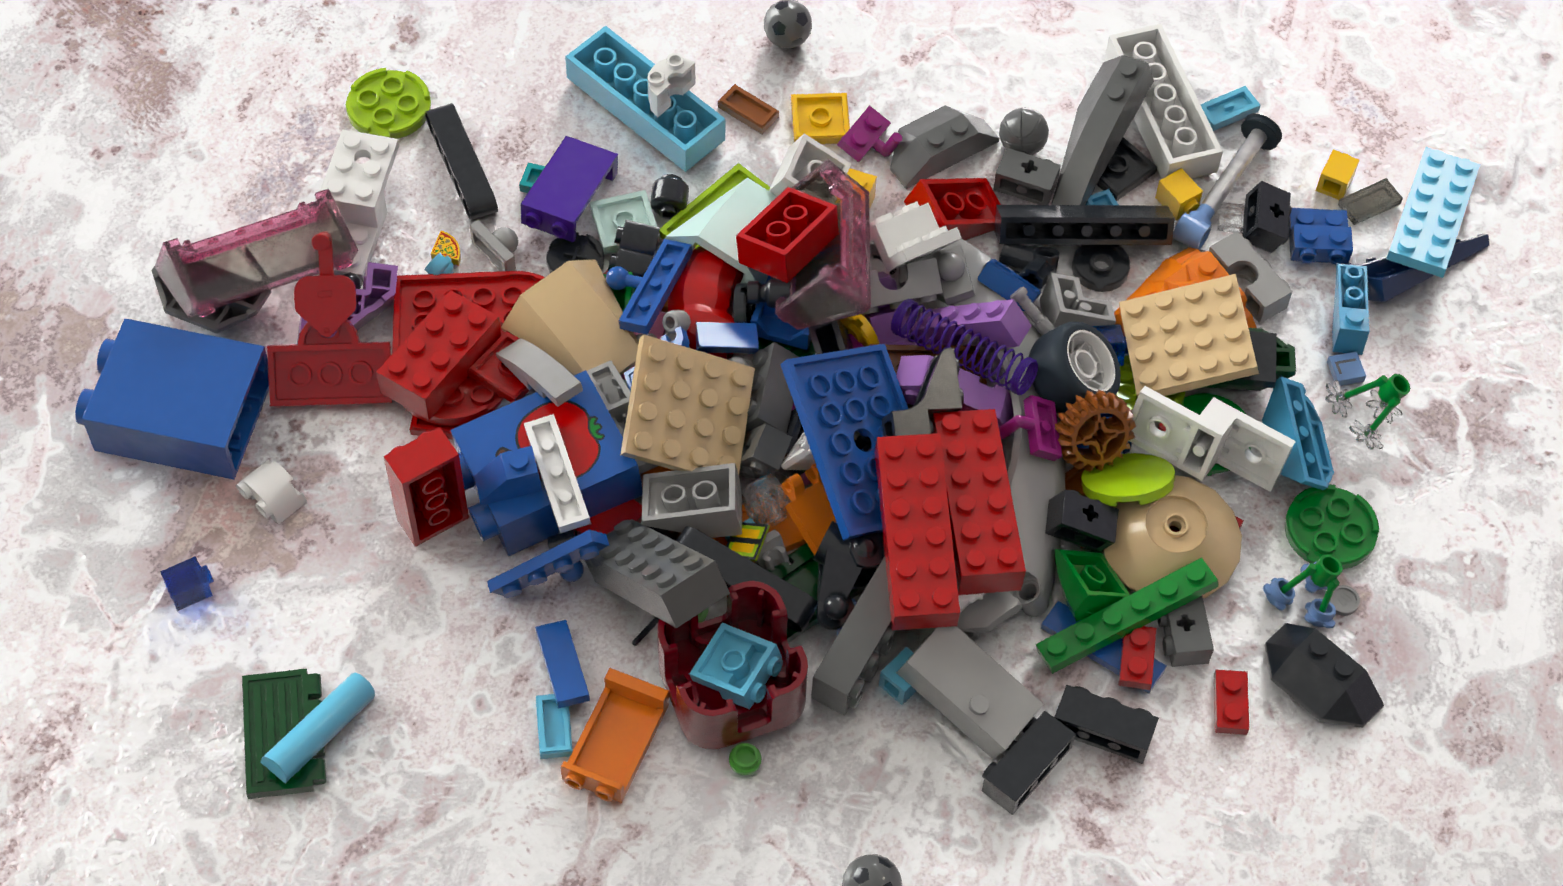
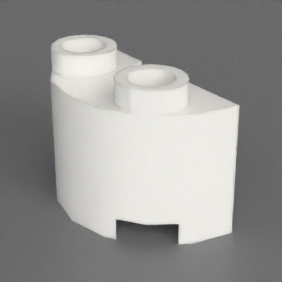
M672 53L668 55L666 59L656 63L648 73V100L650 109L657 118L671 106L670 96L675 94L683 96L696 84L695 62L683 58L681 54Z
M269 459L236 485L237 490L245 499H256L258 502L255 505L258 511L266 519L271 517L278 525L307 503L303 492L300 493L291 484L292 476L276 461L270 463Z

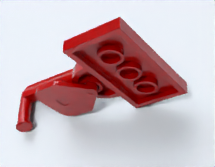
M328 231L320 232L313 236L311 242L314 249L318 250L320 276H305L298 280L294 287L295 310L307 321L299 333L298 344L267 346L270 407L392 403V399L380 393L376 371L391 356L390 342H360L357 330L347 320L357 307L355 284L347 276L334 275L332 235Z

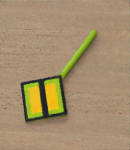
M742 522V534L730 536L726 547L750 561H757L770 526L767 524Z

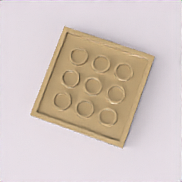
M1236 274L1119 302L1137 398L1144 386L1163 396L1259 374Z
M648 335L641 336L639 338L620 455L679 471H693L698 467L735 463L739 475L755 368Z

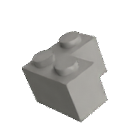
M1051 273L1039 299L1043 316H1046L1055 328L1068 322L1089 324L1108 339L1116 322L1112 303L1110 301L1083 297L1078 277Z

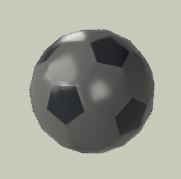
M777 1L770 6L765 14L764 31L767 38L774 45L786 49L795 48L803 44L810 36L812 17L809 10L799 1Z
M868 854L857 857L849 864L843 875L842 886H902V879L896 865L888 858L878 854Z

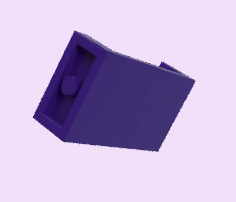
M565 136L521 202V224L552 234L557 238L574 242L576 239V222L604 179L613 181L618 174V154Z

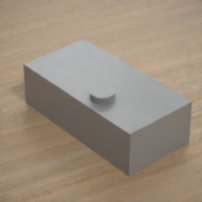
M957 626L935 628L896 672L992 759H995L1008 748L1043 705L1037 697Z

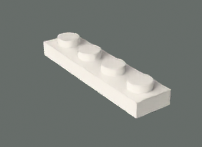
M554 414L524 423L560 533L591 524Z

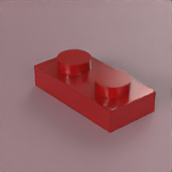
M1143 626L1122 637L1118 686L1145 690L1151 689L1157 628Z
M1215 670V733L1248 734V671Z

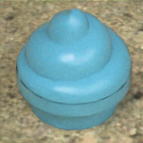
M439 253L424 270L428 274L433 275L454 273V265L448 255L444 257Z

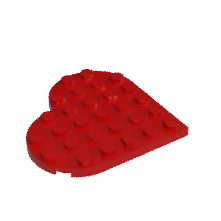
M526 271L397 276L396 293L394 296L392 354L450 290L499 316L501 328L519 296L545 277ZM468 376L430 420L425 419L406 407L404 408L415 417L428 423L453 426L468 423L493 412L504 398Z

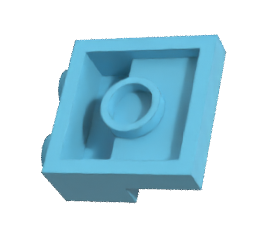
M722 623L689 675L692 681L719 691L723 699H733L735 704L750 710L754 702L760 703L766 694L765 684L770 676L776 677L780 673L783 661L777 644Z

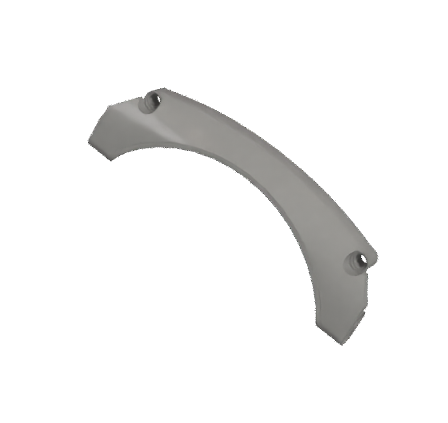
M959 239L937 251L940 252L961 245L976 295L949 306L1006 300L978 280V276L987 262L992 260L990 256L963 239ZM932 253L915 261L933 258V254L935 253ZM906 265L899 267V285L901 288L907 281ZM943 293L936 294L938 300L946 303ZM1022 311L1032 326L1020 346L1007 348V351L1014 349L1015 355L1022 353L1025 359L1029 357L1032 346L1041 335L1033 326L1034 322L1028 314ZM1001 348L997 353L1000 361L1004 354V348ZM1013 352L1006 356L1002 364L1004 371H1006L1010 364ZM1018 356L1011 366L1007 381L1011 379L1016 367L1020 363L1021 356ZM1027 368L1025 369L1024 373L1022 374L1021 379H1022L1023 376L1025 375V373H1026V371H1027ZM1033 384L1026 393L1020 396L1011 392L1014 417L1016 415L1025 416L1024 399L1030 395L1039 397ZM1056 413L1057 422H1061L1062 420L1059 418V414ZM1022 428L1014 432L1011 462L1007 474L1026 573L1021 591L986 593L983 595L982 600L970 603L960 613L957 627L973 641L979 638L978 633L991 632L1020 610H1023L1028 616L1037 617L1042 615L1049 606L1056 571L1054 550L1060 549L1061 539L1045 534L1049 500L1065 490V460L1060 457L1056 461H1051L1031 455L1028 432ZM1036 594L1034 598L1027 600L1029 596ZM935 628L919 629L920 645Z

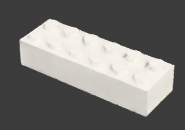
M1162 24L1109 35L1105 54L1107 61L1125 55L1149 63L1154 83L1138 109L1134 120L1155 165L1158 166L1157 170L1161 178H1165L1180 168L1190 178L1217 173L1223 150Z

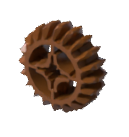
M1098 389L1094 394L1087 390L1085 398L1076 395V402L1073 405L1066 403L1068 410L1065 413H1058L1062 421L1055 424V430L1060 436L1058 441L1061 445L1062 458L1079 470L1084 468L1086 471L1091 472L1095 467L1102 471L1105 463L1113 466V459L1116 457L1123 459L1121 453L1123 449H1131L1128 440L1135 438L1132 431L1136 427L1135 421L1132 419L1134 415L1127 407V403L1123 399H1119L1114 393L1108 392L1106 394ZM1101 413H1110V414H1112V417H1111V418H1106L1105 416H1104V417H1101L1100 414H1101ZM1077 445H1089V448H1078Z

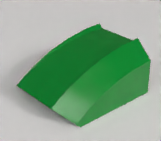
M1054 550L1063 596L1076 622L1130 595L1102 553Z

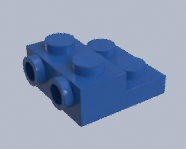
M1292 208L1288 226L1290 229L1291 261H1301L1303 263L1321 262L1335 265L1349 263L1353 252L1352 230L1351 227H1348L1347 210Z

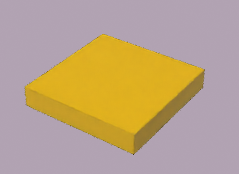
M847 93L791 94L794 142L800 136L806 134L820 144H838L850 129Z

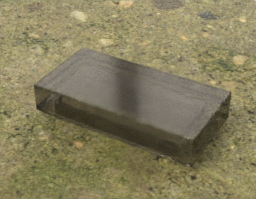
M1385 178L1341 198L1338 206L1341 210H1347L1349 220L1353 225H1356L1400 205L1403 197L1390 181Z

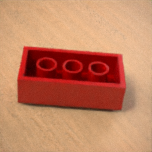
M450 290L376 371L380 393L430 420L469 376L468 369L502 336L499 316Z
M440 427L420 434L417 439L404 446L393 448L384 456L397 521L415 547L469 518L459 454Z

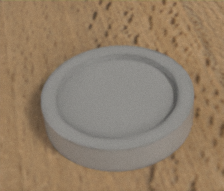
M1339 585L1334 590L1330 602L1335 606L1336 614L1348 616L1357 610L1360 598L1353 588Z

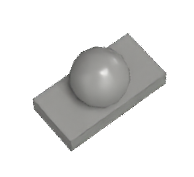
M479 220L470 224L472 243L499 271H516L515 257L512 253L517 249L519 242L515 231L510 228L501 227L491 233Z
M961 245L933 254V258L936 257L943 296L947 305L976 296Z

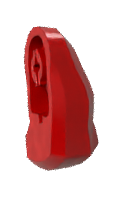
M702 246L693 250L688 263L668 297V312L671 310H684L690 316L691 324L686 332L690 342L689 347L696 350V322L734 323V318L732 317L734 291L736 284L741 283L743 279V272ZM734 353L707 354H711L729 360L733 357Z

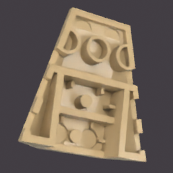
M574 260L564 263L522 293L501 326L502 331H508L549 354L573 376L610 360L619 374L622 375L633 367L636 362L639 341L634 332L620 329L618 320L623 311L611 288L608 286L596 260Z

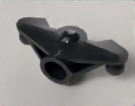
M832 521L813 558L814 561L818 562L817 620L825 629L837 630L841 628L855 606L849 595L851 590L866 587L876 572L875 567L880 565L885 556L883 532L843 540L836 522Z

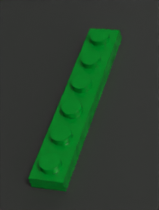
M1201 557L1035 644L1037 652L1050 672L1054 674L1132 633L1133 630L1141 628L1219 587L1218 579Z

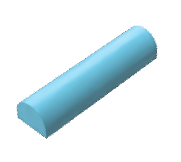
M354 672L349 675L262 757L261 763L286 783L374 699L375 691L370 682L358 673Z

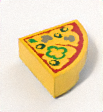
M440 231L431 251V258L433 259L437 254L441 253L444 257L448 255L452 259V263L459 266L461 254L458 242L449 233Z

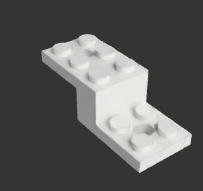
M344 129L341 131L318 195L322 220L317 234L328 231L332 235L334 275H343L351 272L357 274L361 281H364L367 264L371 261L387 215L384 189L399 148L398 139ZM361 157L370 158L369 161L363 164L356 162ZM312 246L306 262L307 272L319 274L318 250ZM341 246L350 248L349 251L343 254L335 252Z
M918 201L902 207L901 210L896 211L893 215L890 212L868 223V225L862 227L864 232L858 236L857 240L860 247L875 242L886 271L889 272L904 266L906 263H911L935 253L962 237L957 227L949 231L946 226L939 228L929 203L919 206Z
M1146 386L1140 391L1132 410L1134 415L1132 419L1136 424V427L1132 429L1135 438L1128 440L1155 456L1167 460L1172 465L1203 481L1215 463H1218L1269 492L1274 488L1296 442L1214 397L1202 413L1198 415ZM1154 421L1161 422L1166 427V431L1159 430L1155 426ZM1249 447L1257 448L1261 452L1262 457L1253 455Z

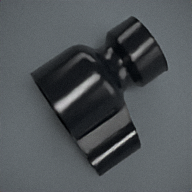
M771 277L766 284H761L759 281H748L747 305H759L761 302H765L769 308L790 309L791 280L786 283Z

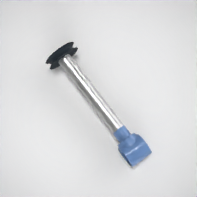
M1256 113L1247 115L1245 121L1241 124V132L1246 140L1198 209L1190 211L1189 214L1184 213L1173 231V239L1190 248L1199 250L1202 248L1211 231V218L1259 149H1275L1281 141L1282 132L1272 119Z

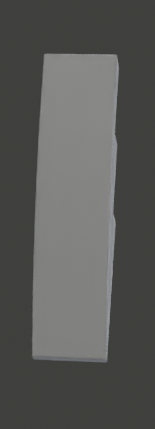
M520 338L496 353L497 358L529 390L533 388L543 398L547 396L557 407L583 391L581 382L564 366L526 340Z
M610 360L588 370L587 373L623 437L631 392ZM635 459L638 464L639 474L658 467V465Z

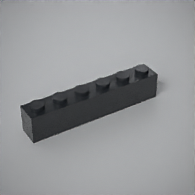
M996 205L994 232L999 244L1172 245L1175 217L1168 206Z

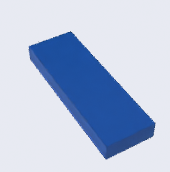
M567 620L536 626L537 639L558 709L590 701Z

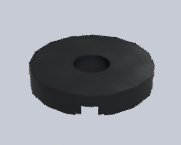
M1080 245L1073 257L1072 271L1073 275L1079 278L1080 284L1087 289L1097 292L1112 291L1121 287L1127 280L1130 271L1129 255L1120 245ZM1102 261L1109 267L1101 269L1096 267L1094 263Z

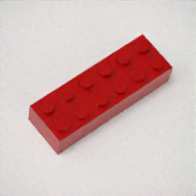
M995 409L933 413V434H941L958 595L1021 591L1026 568Z
M941 434L877 437L875 459L892 630L957 626L960 606Z

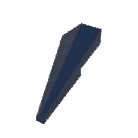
M1478 234L1476 237L1463 241L1456 239L1447 268L1490 246L1489 235ZM1387 256L1377 260L1375 257L1368 258L1364 264L1345 263L1348 265L1367 266L1369 301L1386 302L1434 276L1387 260Z

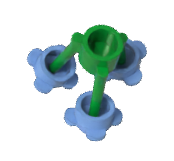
M1323 555L1315 563H1310V565L1304 564L1300 569L1301 573L1288 582L1284 578H1273L1271 584L1266 583L1263 586V590L1268 601L1281 611L1286 608V604L1291 605L1295 598L1293 587L1304 579L1306 580L1305 588L1307 591L1315 593L1317 590H1326L1323 599H1314L1312 602L1306 603L1305 609L1307 613L1304 618L1314 626L1333 628L1336 624L1333 620V617L1336 615V608L1330 600L1334 590L1340 584L1337 577L1342 573L1343 567L1334 556Z

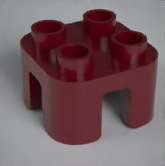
M746 581L729 587L730 594L727 595V611L719 617L698 623V615H696L678 628L671 626L661 619L658 622L659 672L666 690H669V698L684 735L691 743L698 747L710 750L721 749L785 728L797 721L804 711L808 673L807 657L801 645L790 648L787 640L788 615L784 602L774 588L762 582ZM722 623L777 644L782 656L783 665L780 673L776 677L770 676L765 684L766 694L760 703L754 702L750 710L735 704L733 699H723L719 691L692 681L689 675Z

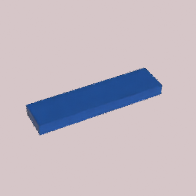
M1057 601L1042 622L1041 629L1054 635L1077 622L1069 607ZM1122 638L1087 657L1119 676ZM1154 658L1151 689L1141 690L1150 694L1165 672L1167 665Z

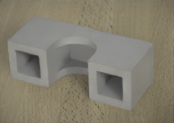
M1236 231L1210 246L1209 252L1214 255L1229 275L1236 274V277L1244 278L1251 283L1245 290L1247 298L1245 307L1259 324L1287 309L1293 291L1290 289L1289 284L1272 270L1270 263L1262 259L1254 250L1249 240L1244 239Z
M936 257L906 263L907 281L898 290L885 288L879 281L877 269L847 275L853 307L860 310L862 315L879 312L878 306L890 304V309H896L906 299L919 298L920 303L937 300L936 294L943 293Z

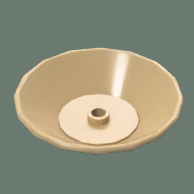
M1175 475L1172 491L1165 497L1152 503L1140 505L1139 501L1117 502V506H1111L1119 509L1116 540L1114 544L1103 551L1106 560L1126 587L1135 592L1202 557L1219 583V587L1202 595L1204 599L1229 581L1240 562L1242 534L1234 511L1215 490L1191 477ZM1170 526H1176L1180 531L1173 532Z

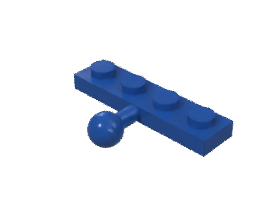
M664 239L643 277L629 275L628 271L620 266H615L608 270L606 282L610 288L614 290H621L626 286L636 288L618 320L620 329L649 334L693 253L691 244Z
M588 530L488 580L490 593L502 595L504 598H512L520 595L522 589L530 585H539L548 580L547 577L554 573H559L565 581L575 582L582 577L584 572V566L580 560L592 559L599 555L600 550L610 546L607 536L604 533Z

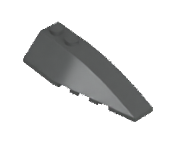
M1125 55L1103 62L1077 108L1051 205H1085L1154 83L1149 63Z

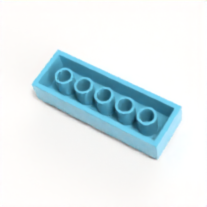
M604 26L565 56L566 74L571 82L685 172L725 141L726 119L689 90L683 96L679 94L670 96L671 106L657 118L650 109L647 80L648 73L655 63L607 26Z

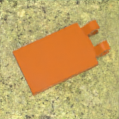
M816 463L805 471L806 477L813 484L812 486L805 489L804 482L798 473L787 478V481L781 484L782 490L791 501L785 508L814 556L831 522H836Z

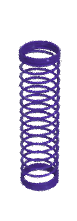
M912 299L904 300L895 310L891 321V331L893 334L904 339L907 338L909 342H916L917 346H924L925 350H932L933 354L937 355L944 349L950 348L957 331L962 327V337L954 349L955 358L960 360L964 356L963 364L959 363L960 366H964L966 370H972L974 374H981L982 378H989L990 382H997L1001 387L1005 386L1007 390L1019 396L1026 393L1033 384L1038 371L1037 360L1031 357L1024 359L1022 353L1015 355L1014 349L1007 351L1006 345L1003 344L999 347L998 341L990 343L989 337L982 339L981 333L974 335L973 329L970 328L966 331L965 325L962 324L958 327L957 321L950 322L949 317L942 318L940 313L934 314L932 309L926 310L924 305L918 306V303ZM911 306L910 315L904 326L901 328L903 317L907 309ZM923 308V314L921 315L916 328L913 330V332L909 334V331L911 330L917 319L919 309ZM931 312V318L924 332L917 338L918 329L925 315ZM938 315L939 322L932 336L925 342L926 333L933 319ZM946 319L947 326L940 340L933 346L934 337L941 323ZM954 323L955 330L948 344L941 350L942 341L949 327ZM971 331V339L965 351L958 357L960 345L966 334ZM913 334L915 336V340L910 339V337ZM979 335L980 339L975 352L966 361L967 352L972 341ZM923 337V344L918 343V340ZM987 339L986 350L979 362L974 365L976 354L981 344ZM930 341H931V348H929V347L926 346V344H928ZM995 343L994 355L982 370L984 359L991 346ZM938 345H939V352H937V351L934 350V348H936ZM1001 348H1004V354L999 365L991 373L992 364ZM1013 352L1010 364L1002 376L999 377L1000 369L1006 356ZM1021 356L1020 363L1016 367L1011 379L1007 382L1011 366L1016 358ZM970 361H972V363H971V364H972V367H971V368L967 367V364H968ZM980 365V372L975 371V368ZM1027 368V371H1026L1025 375H1024L1023 378L1021 379L1022 374L1024 373L1025 369ZM988 369V376L983 375V372ZM997 372L996 380H993L991 376ZM1005 376V384H1001L999 381Z

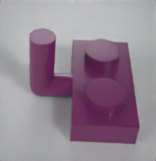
M869 105L841 138L837 146L857 162H860L871 147L882 156L889 157L902 141V136L898 132H894L886 143L880 140V136L889 127L891 122Z
M1030 395L1023 400L1025 416L1016 415L999 427L1001 440L1019 428L1025 429L1028 432L1030 454L1056 461L1062 457V451L1058 441L1060 436L1055 430V424L1058 423L1055 402Z

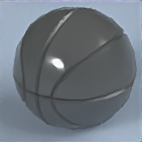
M1016 108L1007 113L1000 123L999 137L1005 148L1025 152L1033 156L1041 151L1048 141L1049 127L1047 121L1039 111L1033 108Z

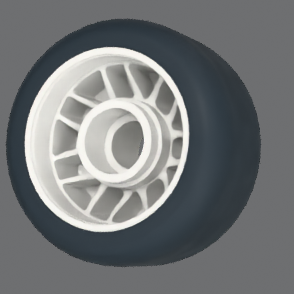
M1083 322L1062 324L1042 335L1031 348L1029 357L1037 360L1038 371L1033 386L1040 398L1055 402L1056 413H1065L1068 410L1066 403L1073 405L1076 402V395L1085 398L1087 390L1094 394L1098 389L1106 394L1108 392L1117 394L1121 378L1117 356L1103 334L1089 324Z

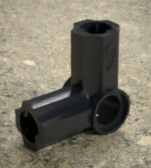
M1004 244L999 262L1012 270L1020 272L1019 276L1038 289H1042L1047 284L1051 273H1057L1060 252L1048 246L1032 248L1021 244Z

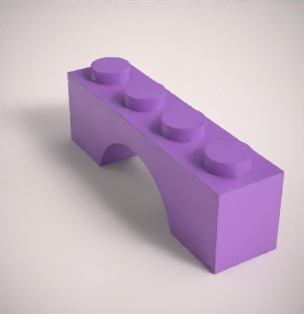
M1014 299L932 309L934 314L940 313L942 318L949 317L950 322L957 321L958 327L962 324L965 325L966 331L970 328L973 329L974 335L981 333L982 339L989 337L990 343L998 341L999 347L1003 344L1006 345V348L1019 347L1032 326ZM923 311L918 315L917 321L911 329L912 332L916 328ZM931 312L925 315L918 329L917 338L924 332L931 318ZM938 315L933 319L926 333L925 342L932 336L939 322ZM946 319L941 323L934 337L933 345L940 340L947 326ZM954 323L949 327L942 345L948 344L955 330ZM962 327L957 331L951 345H957L962 337ZM923 337L918 340L921 344H923Z

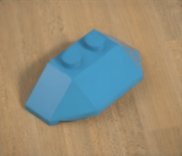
M1280 377L1276 380L1275 388H1273L1262 418V423L1296 441L1282 469L1281 475L1301 484L1324 490L1328 488L1334 471L1322 422L1313 403L1305 395L1306 389L1304 385Z

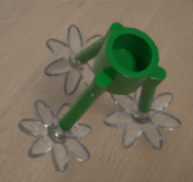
M1393 374L1389 378L1381 375L1377 380L1350 391L1347 389L1341 391L1338 380H1335L1333 386L1330 383L1326 384L1327 392L1330 395L1326 396L1325 400L1328 403H1333V414H1338L1339 412L1342 417L1346 418V409L1352 408V404L1349 402L1350 398L1371 390L1370 394L1374 400L1367 401L1366 406L1376 409L1373 415L1375 421L1364 427L1359 421L1355 420L1354 426H1350L1349 429L1357 435L1356 441L1360 443L1365 441L1366 446L1370 450H1373L1374 446L1383 449L1384 446L1379 442L1382 436L1377 434V428L1384 419L1387 423L1391 424L1393 422L1392 415L1401 416L1403 414L1396 406L1400 404L1401 399L1410 392L1411 388L1408 380L1401 374ZM1379 387L1378 392L1376 390H1371L1373 388Z

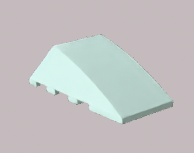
M746 178L668 234L665 239L691 244L692 251L697 245L702 246L743 272L744 277L741 283L759 281L761 284H765L768 278L767 274L739 263L736 235L778 196L751 179Z

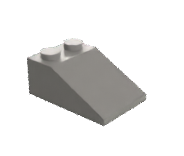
M736 464L698 467L693 471L674 470L643 474L642 524L681 533L686 526H689L711 538L741 535L742 486Z

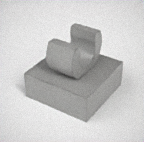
M775 529L767 533L759 557L755 561V564L767 571H772L780 563L789 561L782 537Z

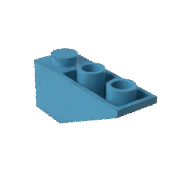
M1337 264L1332 323L1333 352L1337 353L1357 352L1358 355H1362L1370 332L1367 266Z

